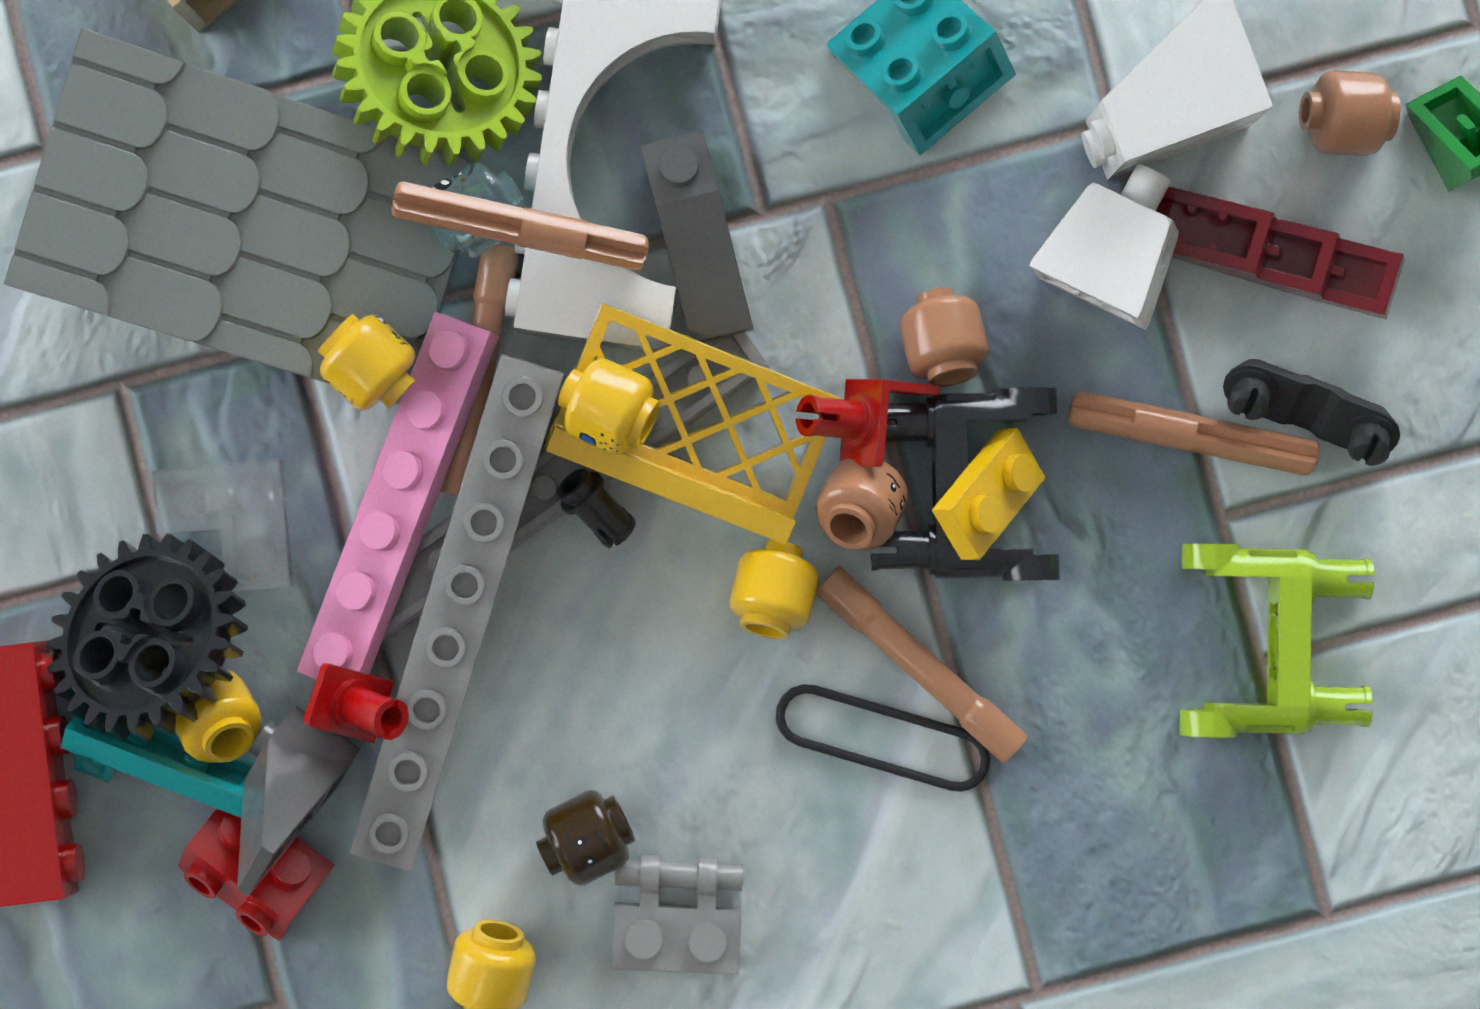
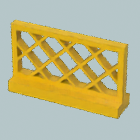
M602 302L575 370L583 373L594 362L596 356L598 359H605L600 345L610 321L635 330L645 355L626 362L621 366L633 370L644 364H650L663 394L662 397L656 400L660 401V407L668 406L681 438L658 448L643 444L639 449L630 446L629 449L620 455H611L572 437L564 426L566 408L560 406L556 419L553 420L544 442L545 451L786 545L796 522L794 515L826 437H805L799 435L788 439L775 407L808 394L824 398H841ZM645 335L668 343V345L652 351ZM679 349L695 354L705 378L670 393L656 359ZM705 359L728 368L712 375ZM739 373L755 378L764 402L729 416L716 383ZM765 382L788 392L771 398ZM709 387L723 420L687 434L674 401ZM768 411L782 443L747 458L733 425ZM727 428L740 461L718 471L701 466L692 443ZM807 443L801 460L798 462L793 448ZM685 446L691 462L672 455L670 452ZM786 452L795 474L785 499L761 490L751 466ZM744 470L750 485L728 476Z

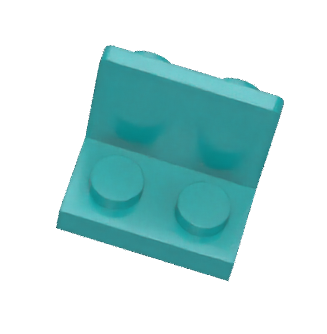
M877 0L827 43L831 54L887 107L905 142L920 156L1016 75L997 32L962 0Z

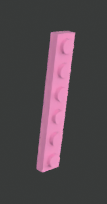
M436 311L434 312L410 374L416 381L401 397L296 670L297 672L317 679L321 665L323 663H331L370 674L499 339L498 335Z

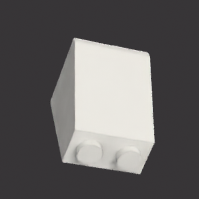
M1202 0L1101 100L1085 122L1088 130L1081 133L1084 149L1093 168L1103 167L1107 180L1133 171L1137 164L1147 166L1247 129L1273 107L1234 1Z

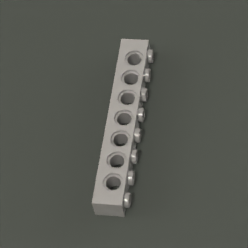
M504 353L500 356L396 699L404 702L408 708V724L399 737L393 740L383 739L349 854L412 872L564 376L562 371Z

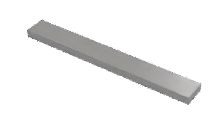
M745 332L705 343L765 368H770ZM685 350L659 367L670 393L705 378L695 354ZM705 359L712 375L728 368ZM652 372L646 377L652 383L654 389L653 398L657 399L662 397L663 394ZM739 373L716 383V386L724 401L755 378ZM709 387L674 401L685 428L717 406ZM667 405L660 407L654 426L644 444L658 448L679 433ZM545 449L540 451L510 552L565 514L561 509V499L557 495V490L561 482L570 473L581 468L586 469L589 473L596 472L603 477L604 485L614 478L549 453ZM452 514L423 534L382 643L422 615Z

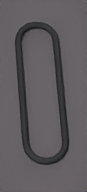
M802 684L788 690L782 695L776 707L775 719L781 734L787 741L806 749L949 791L963 792L973 789L984 780L989 771V751L965 729L808 684ZM814 694L957 736L972 742L976 746L981 757L980 768L970 780L952 782L800 737L788 728L785 720V710L789 702L796 696Z

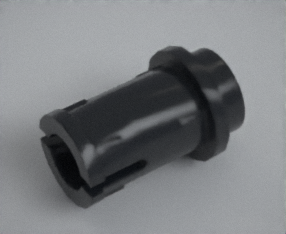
M584 468L577 469L570 473L558 487L557 495L561 499V509L568 515L576 514L605 547L612 548L613 543L616 546L620 545L633 532L636 525L635 518L603 487L604 480L600 474L596 472L589 473Z

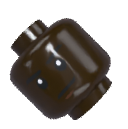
M588 790L549 809L545 813L542 826L546 836L536 841V845L552 876L564 871L571 882L582 886L626 864L629 859L628 845L635 842L636 838L615 796L612 795L604 799L599 792Z

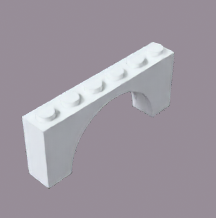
M553 0L554 3L563 5L559 28L548 27L545 40L543 64L553 66L550 90H539L535 105L534 128L544 129L540 154L529 153L524 180V190L534 192L532 209L581 219L576 207L571 184V156L575 134L589 103L609 78L639 57L659 49L682 44L715 45L722 0ZM515 244V253L525 255L521 279L511 278L509 281L505 316L515 317L513 328L518 333L586 343L602 302L672 330L678 294L675 286L646 279L627 268L586 259L580 260ZM612 321L609 322L601 342L602 346L644 352L635 330ZM645 335L652 351L668 345V343Z

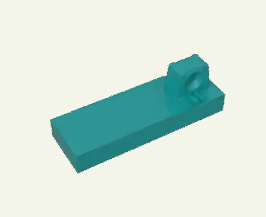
M74 716L66 726L61 744L62 749L75 753L74 770L78 772H83L109 783L119 770L240 818L242 816L244 780L256 760L242 755L231 762H202L196 760L184 750L176 732L169 735L154 726L153 734L148 741L132 733L127 740H121L108 732L103 734L84 724V720L77 716Z

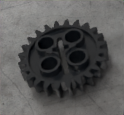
M167 533L160 543L149 534H143L138 550L122 540L118 544V559L113 561L100 552L96 555L99 572L94 576L82 570L77 573L83 589L79 594L63 592L61 597L71 606L68 614H59L51 618V622L63 629V634L46 642L47 648L62 656L52 662L47 667V670L62 680L56 686L54 692L56 695L69 701L67 711L84 720V724L103 734L108 732L121 740H127L132 733L148 741L151 739L154 726L171 735L175 733L177 714L184 716L192 722L198 720L195 702L201 697L205 701L215 704L218 699L211 688L215 679L231 682L234 678L223 667L225 660L243 656L244 651L230 643L231 637L248 630V625L233 616L246 606V602L232 592L239 582L235 577L223 570L225 563L190 539L183 543L172 534ZM104 626L120 627L136 635L133 639H130L119 631H101ZM162 633L174 642L183 643L182 641L193 643L188 647L172 645L157 637ZM167 667L165 673L161 676L163 670Z

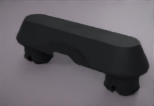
M1248 359L1231 369L1225 376L1223 383L1224 394L1228 399L1227 404L1230 411L1235 415L1239 416L1243 413L1248 420H1258L1263 417L1282 425L1293 424L1310 431L1318 439L1347 449L1348 454L1353 460L1360 461L1362 458L1365 460V464L1369 466L1384 463L1389 458L1390 452L1398 445L1401 435L1399 425L1384 407L1351 395L1344 389L1309 375L1296 374L1259 359Z

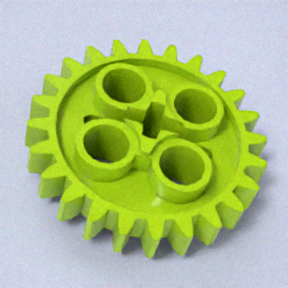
M353 0L350 8L352 13L344 12L338 27V31L343 35L336 36L332 48V54L341 58L336 61L332 73L333 79L348 81L343 86L339 97L340 102H360L353 119L354 124L360 125L373 120L377 127L372 141L377 144L389 135L397 138L395 155L401 157L406 153L410 145L419 147L421 164L427 165L434 150H441L447 165L454 166L462 148L474 162L480 160L485 150V143L498 152L502 149L508 137L506 132L515 136L519 133L525 121L522 115L529 116L537 100L531 93L536 92L542 80V75L532 70L536 67L541 57V51L525 47L534 32L532 26L514 27L513 25L521 8L518 5H513L501 10L496 5L498 0ZM415 17H418V18L421 19V21H422V23H423V25H424V27H425V30H424L423 26L420 24V22L418 21V19H416ZM441 22L456 23L465 33L457 34L450 32ZM392 39L399 41L405 45L408 51H394L387 47L382 40ZM467 77L481 78L489 84L491 89L483 90L476 88L469 82ZM408 96H424L431 101L435 108L425 109L418 107ZM450 99L455 105V107L461 111V113L456 112L450 102Z

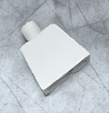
M1137 164L1121 195L1099 184L1091 183L1033 257L1029 266L1039 279L1146 330L1151 321L1179 233L1172 219L1156 212L1171 183L1170 179L1147 166Z

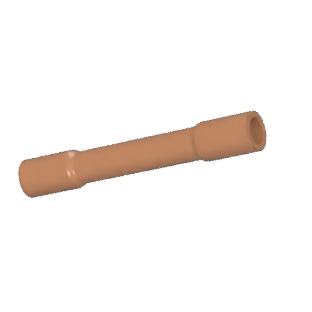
M483 241L481 251L483 254L480 255L473 299L475 305L471 325L488 330L498 335L499 339L440 492L454 495L459 493L493 382L505 318L508 285L511 278L515 279L519 254L515 253V246L502 243L489 246L493 242Z
M840 565L817 588L816 596L851 628L863 633L950 711L959 720L961 726L1001 763L1007 762L1027 740L1028 735L989 699L978 695L891 617L883 609L881 603Z

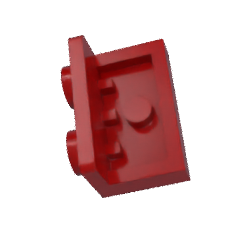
M216 809L185 846L178 867L184 872V879L192 889L210 899H213L215 896L220 898L236 910V918L248 930L259 936L269 934L274 939L280 941L289 930L293 920L331 873L335 864L297 837L253 892L246 896L237 889L242 816L240 818Z

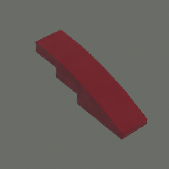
M1168 187L1156 212L1172 219L1179 231L1172 255L1173 258L1259 285L1387 320L1404 264V254L1341 239L1339 233L1279 219L1276 218L1274 212L1173 187Z

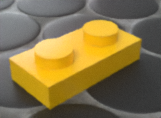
M1018 428L998 429L932 509L961 560H980L1046 478Z

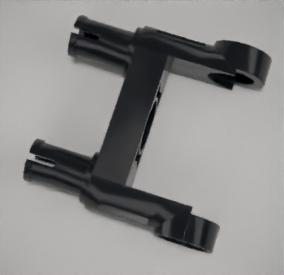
M1057 388L1000 389V393H939V395L926 397V403L888 404L887 421H895V425H887L886 442L926 441L927 448H932L933 509L968 467L967 423H1018L1032 420V416L1057 414ZM933 512V524H928L927 531H894L893 535L880 546L896 547V553L870 554L871 571H878L879 569H928V574L935 575V578L1002 577V581L1060 580L1059 554L1034 555V548L988 549L980 560H961Z

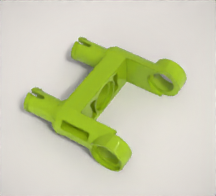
M1182 544V569L1206 570L1205 576L1269 577L1267 703L1204 702V709H1180L1179 735L1227 738L1237 737V733L1305 734L1307 731L1313 730L1314 725L1370 726L1373 711L1345 708L1347 704H1373L1372 692L1369 686H1314L1311 680L1312 603L1315 597H1344L1370 600L1374 591V582H1349L1347 577L1349 575L1375 576L1371 558H1363L1362 560L1316 559L1315 554L1307 549L1239 548V544Z

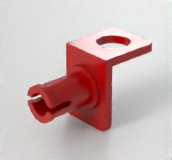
M846 379L844 400L824 398L811 394L803 396L798 403L796 412L818 414L819 419L795 418L797 430L805 437L841 438L839 462L852 459L860 466L882 467L885 454L889 393L900 395H939L940 386L885 379Z
M323 663L320 667L303 722L312 728L374 743L376 736L386 740H393L399 737L408 724L409 714L404 702L390 697L394 685L393 681L372 673L366 674L331 663Z

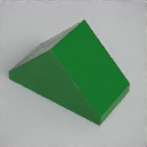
M1462 75L1405 104L1407 114L1448 192L1480 176V93Z

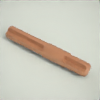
M408 182L398 183L391 207L392 215L398 219L636 271L643 268L649 249V240L643 234Z
M1085 391L1076 392L1070 404L1069 424L1077 428L1304 476L1314 472L1318 463L1319 443L1312 439Z

